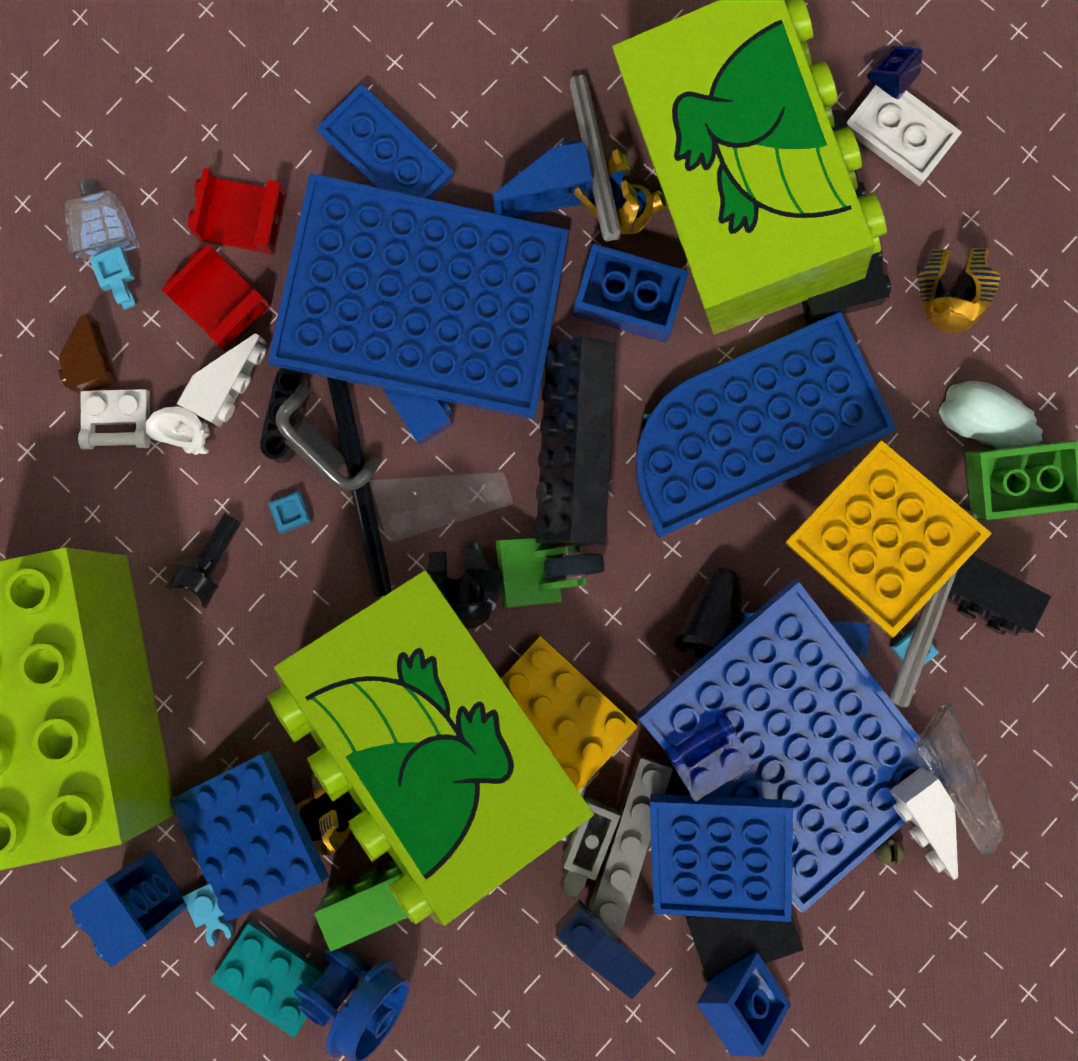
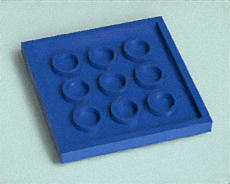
M270 750L170 799L171 806L203 875L217 897V904L221 912L224 913L225 922L321 883L329 877Z
M668 794L650 795L654 914L791 922L793 800Z

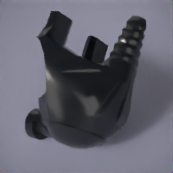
M476 541L469 542L467 550H465L464 574L460 579L447 577L446 551L429 552V564L426 572L466 629H473L483 625L490 619L501 594V570L487 566L483 558V549H480Z

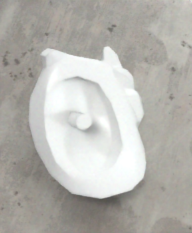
M165 407L153 412L145 422L146 434L153 440L182 447L187 454L193 453L198 455L199 453L207 454L209 452L204 447L205 439L210 436L208 424L205 421H201L190 410L182 407Z

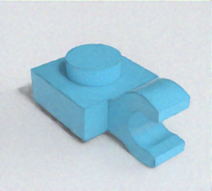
M118 246L89 258L100 288L104 291L112 289L117 304H122L124 310L136 306L135 298L127 285V282L134 280L135 277L124 250Z

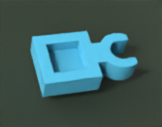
M210 884L201 886L182 897L195 927L197 928L203 924L206 925L205 938L211 947L218 943V938L215 935L216 929H221L227 939L234 935L233 925L229 921L225 922L222 915L224 913L218 907L217 897Z

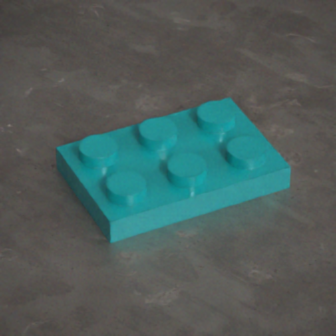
M251 920L211 979V982L292 1037H295L307 1016L300 1011L298 1005L301 1001L294 994V990L298 984L311 988L316 980L322 977L325 969Z

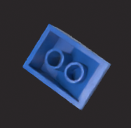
M565 141L558 144L556 148H551L493 194L495 214L521 218L582 205L583 203L574 195V190L577 186L582 185L592 191L593 184L585 142Z

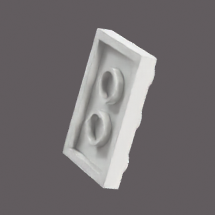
M878 85L872 89L847 121L855 139L919 187L962 133L904 88L894 98Z

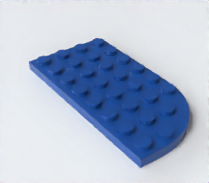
M838 312L701 373L674 388L656 406L646 421L640 435L635 458V475L641 502L658 538L897 430L842 313Z

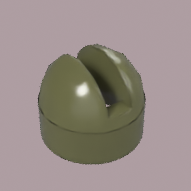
M889 837L875 849L876 857L882 863L889 866L899 864L904 858L905 852L902 844L892 837ZM889 844H894L895 858L892 860Z

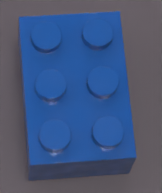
M593 244L575 301L573 316L667 343L689 271Z

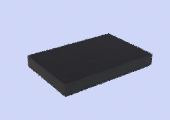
M792 915L791 922L685 916L708 983L712 977L751 953L758 952L763 962L768 963L804 950Z

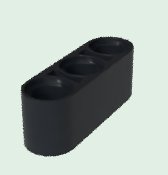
M285 368L278 370L275 375L260 439L261 452L267 458L277 463L289 462L296 453L286 443L284 451L280 454L273 455L271 451L272 444L276 440H286L279 432L275 421L278 409L295 391V389L287 390L286 382L289 378L298 376L300 378L299 385H306L310 390L309 379L302 372ZM309 395L292 413V417L289 420L295 430L303 423Z

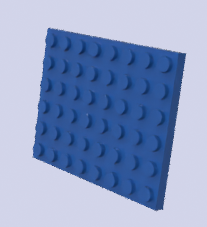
M310 173L268 357V364L299 372L534 419L569 230Z
M794 579L635 715L703 796L793 800L792 901L802 913L906 823L893 807L897 802L890 793L892 788L921 767L937 777L944 788L954 781L895 704L890 702L888 695L803 586Z

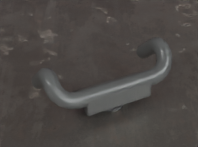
M299 385L276 413V425L279 432L286 439L284 442L325 481L329 480L338 488L348 491L363 487L377 471L381 464V458L378 455H371L357 475L354 477L342 475L338 470L346 459L306 420L296 430L290 424L289 417L310 394L308 386Z

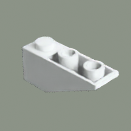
M255 333L193 374L177 404L221 427L223 422H227L233 415L235 405L233 404L239 393H244L249 386L251 380L249 375L253 367L259 365L264 359L267 342Z
M921 767L890 790V793L897 802L893 807L898 815L905 822L909 821L913 827L909 832L919 846L925 847L929 852L925 857L934 870L938 873L943 870L955 880L958 878L955 804L940 780Z

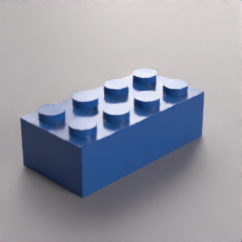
M153 850L108 877L68 906L73 912L72 917L77 927L82 931H86L94 943V950L98 957L103 961H107L111 968L147 942L187 908L182 898L184 894Z

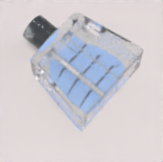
M97 179L81 180L78 183L81 197L68 200L65 203L68 253L82 263L89 261L91 257L118 246L124 251L139 248V241L120 200L111 191L101 192Z

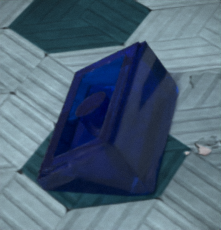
M891 46L869 71L867 79L891 97L900 99L921 72L923 50L921 48Z

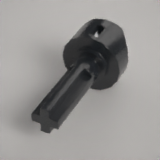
M223 514L195 561L193 568L178 565L165 588L168 590L183 588L192 591L199 597L202 608L206 609L219 587L212 582L209 576L214 571L241 523L233 517Z

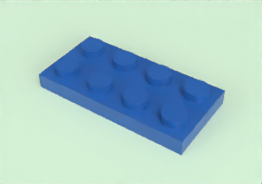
M362 84L316 128L318 134L373 187L432 199L454 177V172Z

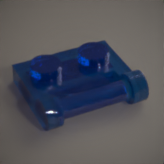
M724 712L715 717L716 722L679 745L675 746L672 744L664 749L686 790L695 802L754 766L732 722ZM720 735H724L725 739L684 763L683 759Z

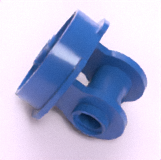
M327 947L323 952V957L329 965L323 971L322 977L317 979L311 988L298 984L294 990V994L301 1001L298 1007L305 1016L320 1027H324L326 1023L331 1025L326 1041V1052L330 1056L336 1058L343 1055L350 1061H365L381 1045L399 1018L408 998L410 984L396 973V964L389 959L380 961L367 973L366 964L353 952L342 948L341 951L336 949L330 952L329 947ZM356 986L357 988L355 989V991L353 992V994L350 996V998L348 999V1001L346 1002V1004H344V1005L342 1006V1008L340 1009V1011H338L339 1007L342 1005V1003L345 1001V999L348 997V995L351 993V991H352V990L354 989V987Z

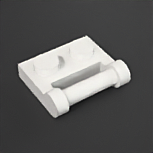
M146 389L81 391V430L78 435L80 448L82 450L94 449L95 446L136 445L137 448H149L150 437L146 434L145 422L150 417V391ZM136 424L135 432L95 433V425Z

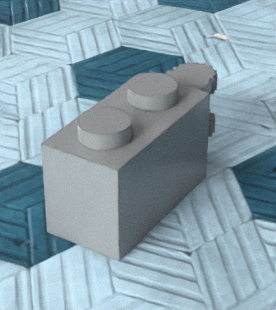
M585 797L584 800L594 813V816L571 832L561 858L564 868L563 878H561L562 881L560 882L562 884L561 887L565 896L572 899L580 896V893H582L581 889L584 888L587 878L596 880L620 818L617 809Z

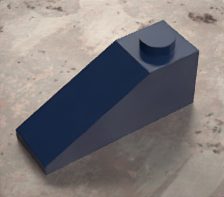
M580 899L556 924V936L583 962L630 999H633L656 974L643 959Z

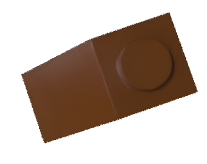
M87 314L80 316L58 357L61 364L59 376L63 385L81 394V391H93L118 382L99 322Z

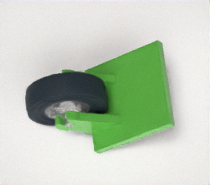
M536 538L496 541L498 566L502 573L501 592L503 608L562 602L560 589L587 585L586 575L601 573L605 570L603 555L599 553L583 554L582 545L555 548L554 544L536 543ZM557 578H566V581H557Z

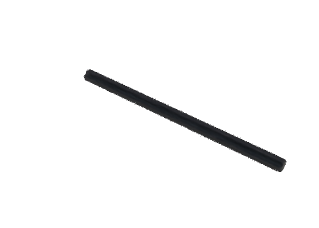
M327 377L342 450L346 459L345 464L348 477H354L365 464L347 381ZM367 482L363 487L351 490L373 594L375 597H382L392 592L369 482Z

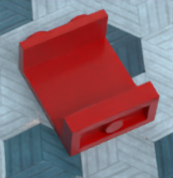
M203 168L201 178H198L195 182V207L190 210L188 215L190 232L198 241L274 255L287 194L281 183L267 180L266 187L223 180L216 178L210 169Z
M209 244L204 248L194 251L189 258V263L181 271L171 274L166 280V286L161 289L224 351L271 306Z

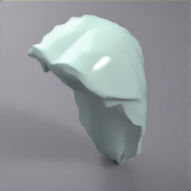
M965 381L951 385L946 393V401L942 403L939 409L942 421L949 429L963 437L974 439L985 445L1005 448L1038 444L1043 441V430L1036 424L1037 419L1034 416V411L1026 407L1021 400L987 382Z

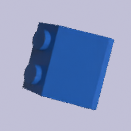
M758 952L749 954L712 977L697 1001V1005L731 1056L763 1057L791 1006V1003Z

